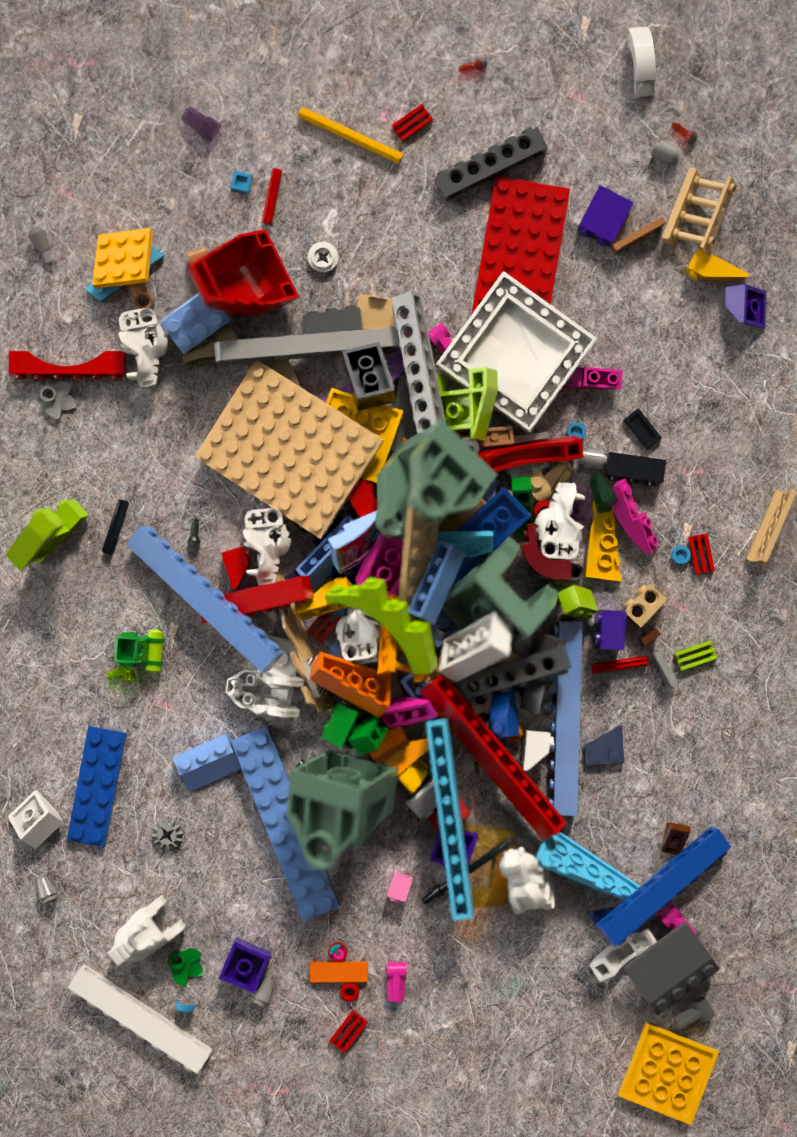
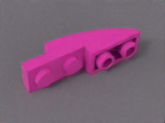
M577 367L563 388L621 390L623 370Z
M626 479L619 480L613 486L617 502L612 508L628 536L640 549L650 555L658 547V540L653 535L651 529V521L647 518L646 512L638 514V505L633 500L632 489Z

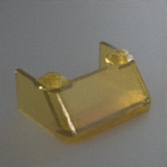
M462 821L463 829L480 832L479 840L484 848L493 849L509 837H512L515 841V844L492 859L488 888L477 887L472 890L475 907L502 906L507 901L509 889H507L508 879L502 876L499 863L505 852H508L509 849L515 851L516 834L507 828Z

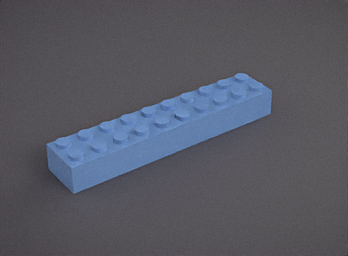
M269 725L231 740L303 922L339 908L340 902L327 869L317 870L306 862L303 856L302 845L287 817L290 777Z

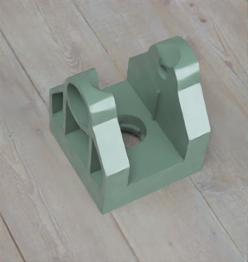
M441 420L401 443L377 475L378 510L375 514L377 528L384 536L390 539L404 536L408 505L410 508L418 511L424 517L425 522L428 523L439 519L438 525H440L447 515L463 513L475 508L497 474ZM424 502H429V506H425ZM396 514L401 516V521L396 519Z
M508 536L493 552L487 555L450 589L442 610L460 630L495 611L512 621L511 648L529 637L553 610L559 597L558 592L561 590L549 579L542 587H537L524 601L517 596L500 577L521 549V546L511 536Z
M328 750L291 770L287 817L302 845L303 856L311 867L317 870L328 869L339 862L343 852L349 846L359 849L371 839L372 833L394 812L398 768L381 763L376 764L374 761ZM323 844L328 846V851L323 849Z

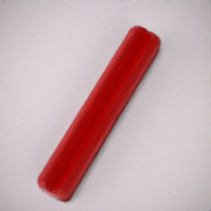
M273 168L271 172L262 217L264 224L271 225L273 222L282 177L281 169Z
M647 656L594 663L591 664V670L593 674L644 667L648 666Z

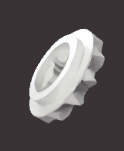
M328 242L314 244L308 252V262L311 268L317 272L325 273L332 270L338 263L336 248ZM319 253L323 255L328 254L326 257L327 262L323 260L318 262L320 259Z

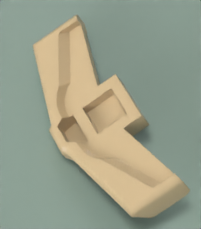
M560 461L545 476L541 470L528 476L531 477L533 503L550 498L551 494L555 492L558 482L564 483L574 474L569 461Z

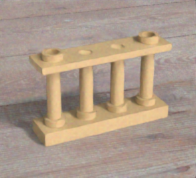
M689 167L662 236L667 245L674 246L675 242L681 239L701 244L700 247L703 252L709 255L710 250L715 246V237L730 199L736 193L737 185L732 176H728L726 183L723 184L702 179L697 169ZM699 187L722 191L718 201L695 197L694 194ZM692 204L715 209L711 219L690 215L687 212ZM690 222L707 226L708 228L705 236L702 237L681 232V227L683 223Z

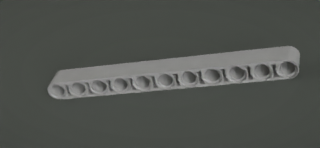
M396 327L220 341L214 343L216 364L229 365L253 363L257 360L265 362L342 355L344 350L380 342L382 352L397 351L400 349V340Z

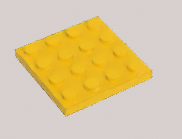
M331 388L326 404L385 440L360 478L377 484V475L389 458L404 411L387 405L358 411L353 394Z
M645 1022L618 1096L691 1125L719 1051Z

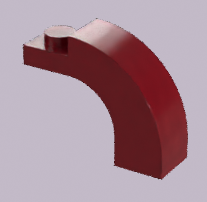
M535 523L527 524L526 529H523L524 540H528V544H521L520 546L522 555L530 568L545 578L553 580L572 579L570 559L550 560L542 555L537 545Z

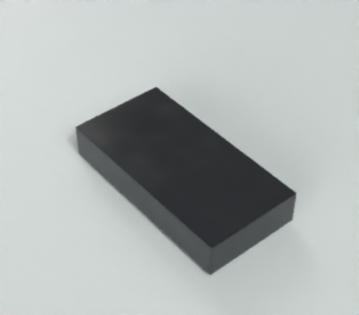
M639 408L623 420L645 450L662 438Z

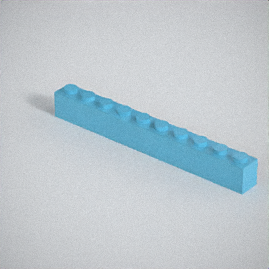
M448 718L429 720L426 723L452 917L453 920L471 919L475 911Z

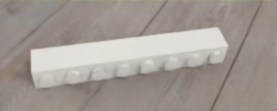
M85 964L79 969L68 986L74 996L84 998L89 1006L99 1008L106 1017L114 1018L124 1029H131L139 1039H146L152 1043L151 1046L154 1049L164 1051L168 1054L169 1059L174 1062L179 1061L191 1073L195 1072L198 1074L211 1054L212 1048Z

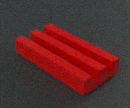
M423 104L391 125L402 142L433 121L432 116L429 115ZM422 111V113H421L420 115H418L417 117H415L414 119H412L410 122H408L407 124H405L404 126H402L400 129H398L399 126H401L403 123H405L406 121H408L409 119H411L413 116H415L416 114H418L419 112ZM423 117L427 118L426 120L418 124L416 127L408 131L406 134H401L403 131L411 127L413 124L421 120Z
M708 533L688 537L695 574L715 571ZM701 538L704 540L709 568L706 567ZM695 539L697 540V545H698V550H699V555H700V560H701V565H702V569H701V570H699L698 561H697V556H696V551H695V546H694V541H693V540H695Z
M324 614L319 615L306 632L322 643L342 616L336 617L321 638L318 635L333 615L331 614L328 615L314 633L312 630L324 616Z
M352 1009L329 1039V1042L345 1053L368 1021ZM355 1016L356 1019L349 1026V1028L346 1030V1032L343 1034L340 1040H335L341 1033V1031L344 1029V1027L351 1020V1018ZM361 1021L362 1023L359 1025L356 1031L352 1034V1036L343 1046V1041L347 1038V1036L357 1025V1023Z

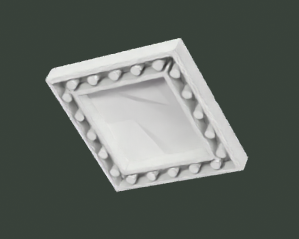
M503 271L435 364V367L465 389H470L469 369L488 367L497 370L498 392L493 409L529 434L594 345L597 338Z

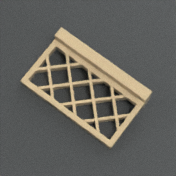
M776 489L745 560L761 567L765 566L797 494L796 490L790 489L782 492Z

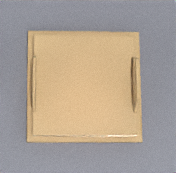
M359 294L357 307H360L364 330L390 328L393 326L392 299Z

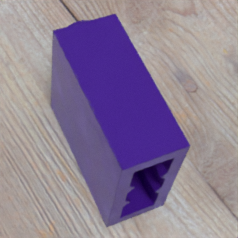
M599 185L577 230L580 231L582 236L597 240L596 242L599 245L611 247L634 202Z

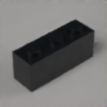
M608 452L604 476L608 477L610 481L618 482L620 479H626L627 483L639 484L640 481L646 482V486L658 487V484L664 482L666 460Z

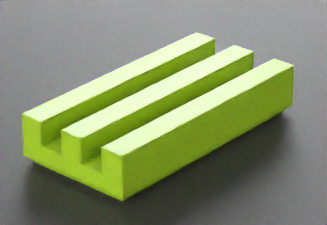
M711 640L674 652L680 671L717 659ZM705 646L709 648L681 659L679 656ZM708 653L711 654L710 657L686 665H682V662L697 658Z

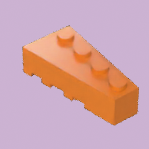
M322 652L311 663L310 680L378 718L389 708L391 674L380 675L376 669Z

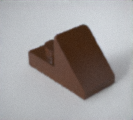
M668 822L665 828L661 852L678 855L683 850L689 837L690 826Z

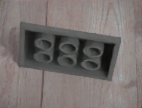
M686 921L622 967L657 1015L720 970Z

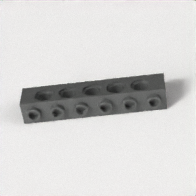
M532 127L527 128L518 137L511 136L505 140V143L499 146L495 144L489 147L488 151L483 154L481 152L474 154L471 160L465 163L460 161L454 165V168L438 172L435 177V184L444 202L449 201L495 178V176L506 173L546 153L548 146L538 127L534 129ZM521 143H526L529 146V148L523 150L519 147V145ZM508 151L512 154V157L505 158L502 153ZM493 160L495 162V165L491 167L487 166L485 164V161ZM470 168L477 169L478 173L476 175H471L468 172V170ZM454 176H458L461 179V181L459 183H453L451 181V178Z
M563 645L477 671L458 682L452 680V684L469 703L476 701L475 697L482 695L483 698L493 696V691L499 689L503 693L513 690L512 686L519 684L520 687L530 685V680L536 678L540 682L550 679L549 675L556 673L557 676L567 674V669L572 668L566 646ZM546 659L553 660L554 668L552 670L545 667ZM531 664L535 667L534 675H529L526 672L527 665ZM509 670H514L517 674V678L514 681L508 678ZM492 675L498 679L497 686H492L489 682ZM473 681L478 682L480 685L477 692L471 688Z

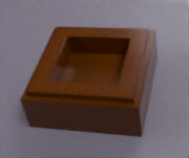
M651 629L639 638V642L645 646L661 634L657 629Z

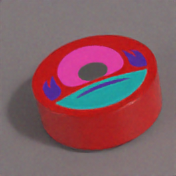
M342 942L332 943L328 949L329 958L334 962H342L347 956L346 945Z

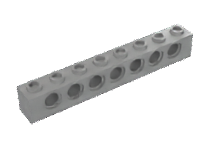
M409 291L392 298V311L395 314V327L399 334V347L403 355L402 363L406 371V384L409 388L410 404L414 413L413 421L418 434L427 429L430 423L432 426L441 420L445 423L446 421L422 297L419 293Z

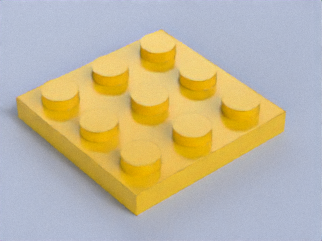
M151 228L98 235L92 283L95 289L148 282L153 239Z

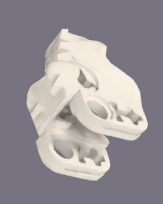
M150 308L124 312L119 317L121 348H124L122 351L136 357L138 366L136 372L127 373V378L138 380L140 389L156 386L158 380L156 375H158L159 368L156 366H159V358L165 355L168 348L166 331L162 330L161 324H157L156 315ZM149 316L152 318V321L146 323L143 322V319ZM136 318L139 319V323H140L139 325H136V324H137ZM130 320V324H131V325H130V326H127V325H126V324H127L126 321ZM149 335L154 337V346H152L149 340Z
M558 482L555 488L557 493H554L552 496L555 501H550L549 508L542 510L535 520V524L538 525L536 527V532H538L537 539L540 540V551L544 556L557 559H573L578 555L579 542L582 540L580 529H583L584 526L575 522L569 514L572 515L573 501L585 500V496L576 493L575 483ZM552 523V526L555 528V531L553 530L551 534H549V532L545 529L546 527H549ZM549 543L553 544L554 550L551 553H546L544 550L545 546ZM568 545L573 548V551H569V554L565 550H559V546L561 548H568Z
M278 509L252 510L244 518L245 529L243 530V535L246 540L244 545L254 548L260 554H257L258 568L246 570V573L256 576L258 585H266L276 581L277 575L273 572H277L279 567L274 564H280L279 556L286 554L292 539L287 538L290 531L286 530V524L283 525L282 514ZM261 512H264L263 519L265 524H262V520L256 521L255 525L252 524V521H248L251 514H254L255 517H261ZM269 512L277 514L278 519L276 522L272 523L268 520ZM273 531L280 535V538L276 540V546L274 540L269 537L273 534Z
M353 607L347 608L348 615L339 620L335 632L338 633L337 640L340 641L343 657L360 665L378 663L379 656L377 655L379 654L381 625L373 621V618L368 614ZM349 649L351 650L352 658H349L347 655Z
M246 669L227 679L225 692L237 706L253 710L257 715L268 714L279 717H299L300 709L291 705L293 687L304 686V679L295 676H277L268 672Z
M520 847L519 850L513 851V849H509L508 852H505L499 863V869L502 876L508 879V897L513 912L515 914H523L529 909H554V880L551 873L547 869L540 867L538 860L532 855L524 853L523 847Z
M163 895L159 896L147 907L135 912L130 920L118 929L114 939V946L108 952L117 966L125 962L144 960L147 956L162 948L186 926L183 920L180 919L170 928L168 926L162 933L151 920V917L167 901L163 898Z

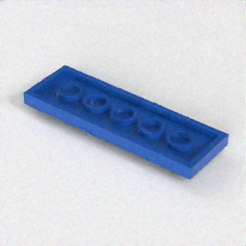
M504 487L457 531H493L494 550L530 518L531 514ZM491 552L471 558L469 556L464 557L451 588Z
M88 726L67 835L68 841L100 847L106 846L127 737L126 732Z

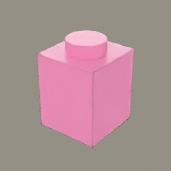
M396 871L393 872L387 891V896L390 897L391 901L396 903L406 902L412 876Z

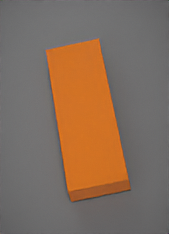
M310 961V982H368V961Z

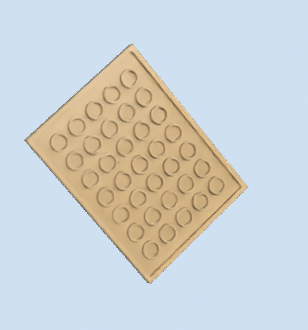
M257 360L252 364L194 457L272 508L278 509L281 514L322 539L385 440Z

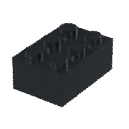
M380 342L342 351L343 366L358 411L395 402V388Z

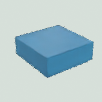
M234 171L230 190L249 195L253 175Z

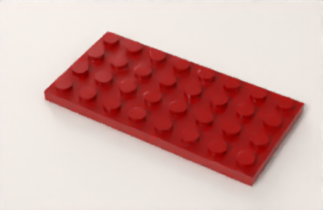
M495 176L471 315L503 271L551 305L570 194L569 188Z

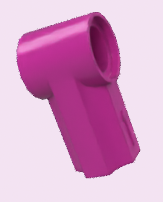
M440 323L428 333L431 344L437 347L441 355H443L451 344L452 339L443 323Z
M387 962L388 1001H404L407 962Z

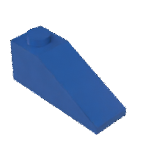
M495 678V679H494V686H497V684H498V679ZM514 685L512 686L513 690L503 693H501L500 689L493 691L490 726L496 738L519 735Z

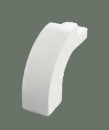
M648 27L630 28L629 49L634 63L635 97L654 96L656 62L650 30Z
M647 927L636 933H631L620 946H608L589 966L599 982L615 976L625 963L640 955L657 941Z

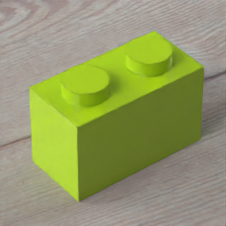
M572 585L558 592L564 614L585 620L591 618L593 613L598 612L591 590Z

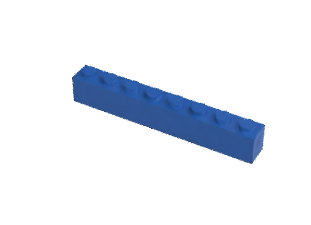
M709 827L600 920L596 927L609 944L615 947L622 945L627 940V937L631 933L637 932L646 920H651L660 908L666 907L674 896L680 895L689 883L695 882L703 871L709 870L717 859L724 857L731 848L730 844L718 828Z

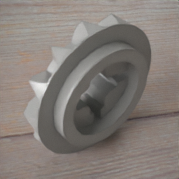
M172 819L159 821L154 826L152 832L154 844L160 847V849L165 850L176 848L183 839V830L180 824ZM174 829L170 835L171 840L168 838L161 839L164 835V830L168 832Z

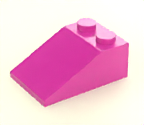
M381 533L363 560L355 581L361 586L369 578L385 580L388 597L396 595L400 587L404 540L401 538L390 539Z

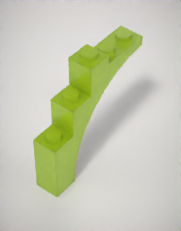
M369 578L361 587L360 585H353L351 587L335 585L325 594L326 603L353 607L381 623L402 647L409 661L412 674H431L437 666L430 623H422L421 621L411 623L407 601H399L398 599L389 601L385 580Z

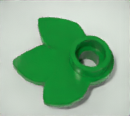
M189 948L185 951H173L169 955L168 964L172 968V978L177 984L184 987L188 976L199 977L203 975L202 965L197 961L202 955L200 951ZM175 957H180L181 962H175Z

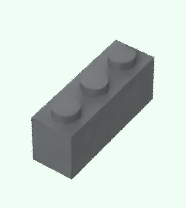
M355 305L346 306L343 310L330 308L326 312L310 311L307 315H303L305 334L364 330L360 307Z

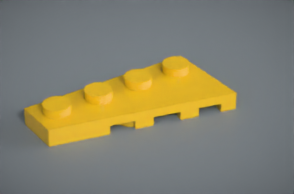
M592 501L583 577L622 582L619 568L620 559L617 552L618 542L615 535L616 526L614 510L612 508L613 503Z

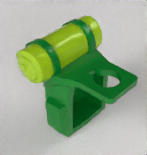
M153 629L148 631V635L138 636V633L122 632L116 635L114 662L118 663L119 666L129 668L142 665L145 666L147 672L152 674L161 672L163 665V642L165 640L164 632L159 629Z

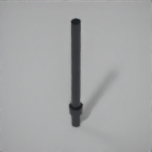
M509 837L470 864L469 875L515 844L514 839ZM448 881L432 888V891L421 899L422 902L426 905L435 898L443 896L445 891L449 889Z

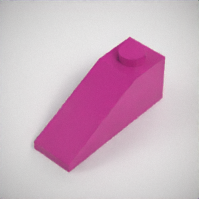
M401 696L390 699L389 708L382 714L381 718L388 729L433 719L438 715L429 700Z

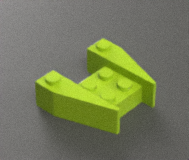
M488 367L469 369L470 389L447 391V377L436 374L446 424L454 432L471 430V439L485 441L498 392L497 370Z
M74 499L60 502L56 507L58 510L55 513L47 507L42 510L39 508L31 515L32 520L5 554L21 572L30 563L37 561L41 564L89 516Z

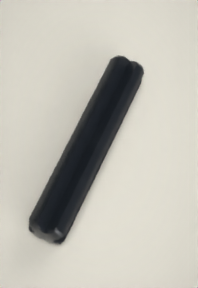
M119 499L102 548L103 553L113 554L129 504L125 500Z

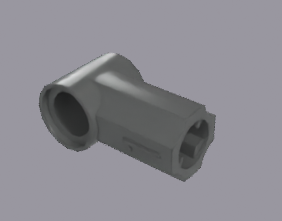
M700 997L694 1000L690 1007L674 1015L673 1018L680 1030L684 1032L699 1022L709 1021L715 1016V1013L707 999Z

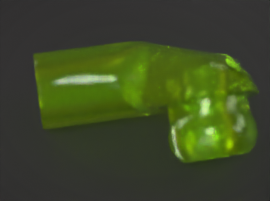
M119 666L107 671L109 680L118 677L128 683H133L136 680L135 673L127 667Z

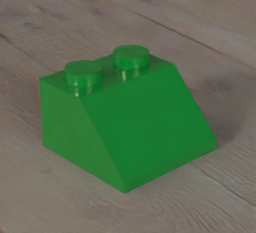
M338 703L331 711L332 717L329 723H326L322 733L324 734L322 738L340 748L352 749L348 740L355 728L369 714L344 703Z

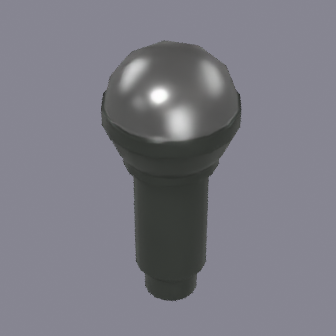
M193 519L191 523V536L187 540L188 546L191 548H197L201 543L198 536V519Z

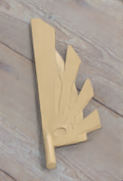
M282 564L277 565L279 568L276 572V582L286 580L287 577ZM296 602L290 603V608H286L288 616L284 609L280 610L283 629L298 654L297 657L294 651L290 652L294 668L309 687V689L306 686L301 687L307 704L316 706L318 713L328 710L331 716V711L335 705L330 693L314 698L302 666V661L316 655L303 620L294 613V610L298 608Z

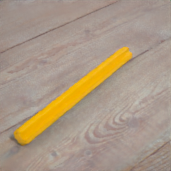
M302 107L298 113L299 118L392 162L399 164L402 160L403 154L305 107Z

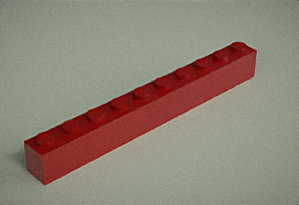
M440 674L430 680L419 691L422 696L429 700L441 719L448 718L451 731L538 836L544 841L557 835L567 823L449 679Z

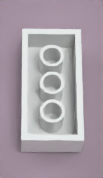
M495 611L444 639L438 672L454 682H458L507 657L510 652L512 621Z

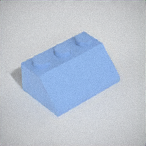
M228 733L173 757L179 775L190 791L242 769Z

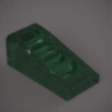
M595 471L590 481V487L599 514L610 512L616 497L600 472Z

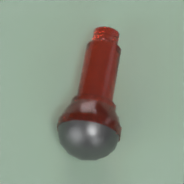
M478 58L475 62L458 66L459 72L483 71L487 68V61L484 58Z
M672 123L671 127L673 130L683 136L686 143L693 144L696 142V132L685 129L679 123Z

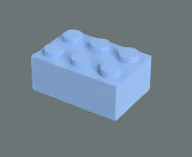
M197 293L161 319L160 323L182 353L185 354L230 321V316L227 312L206 308L199 293Z

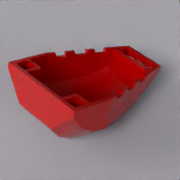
M266 229L238 234L233 239L187 266L190 277L205 307L209 310L258 316L281 308L299 298Z

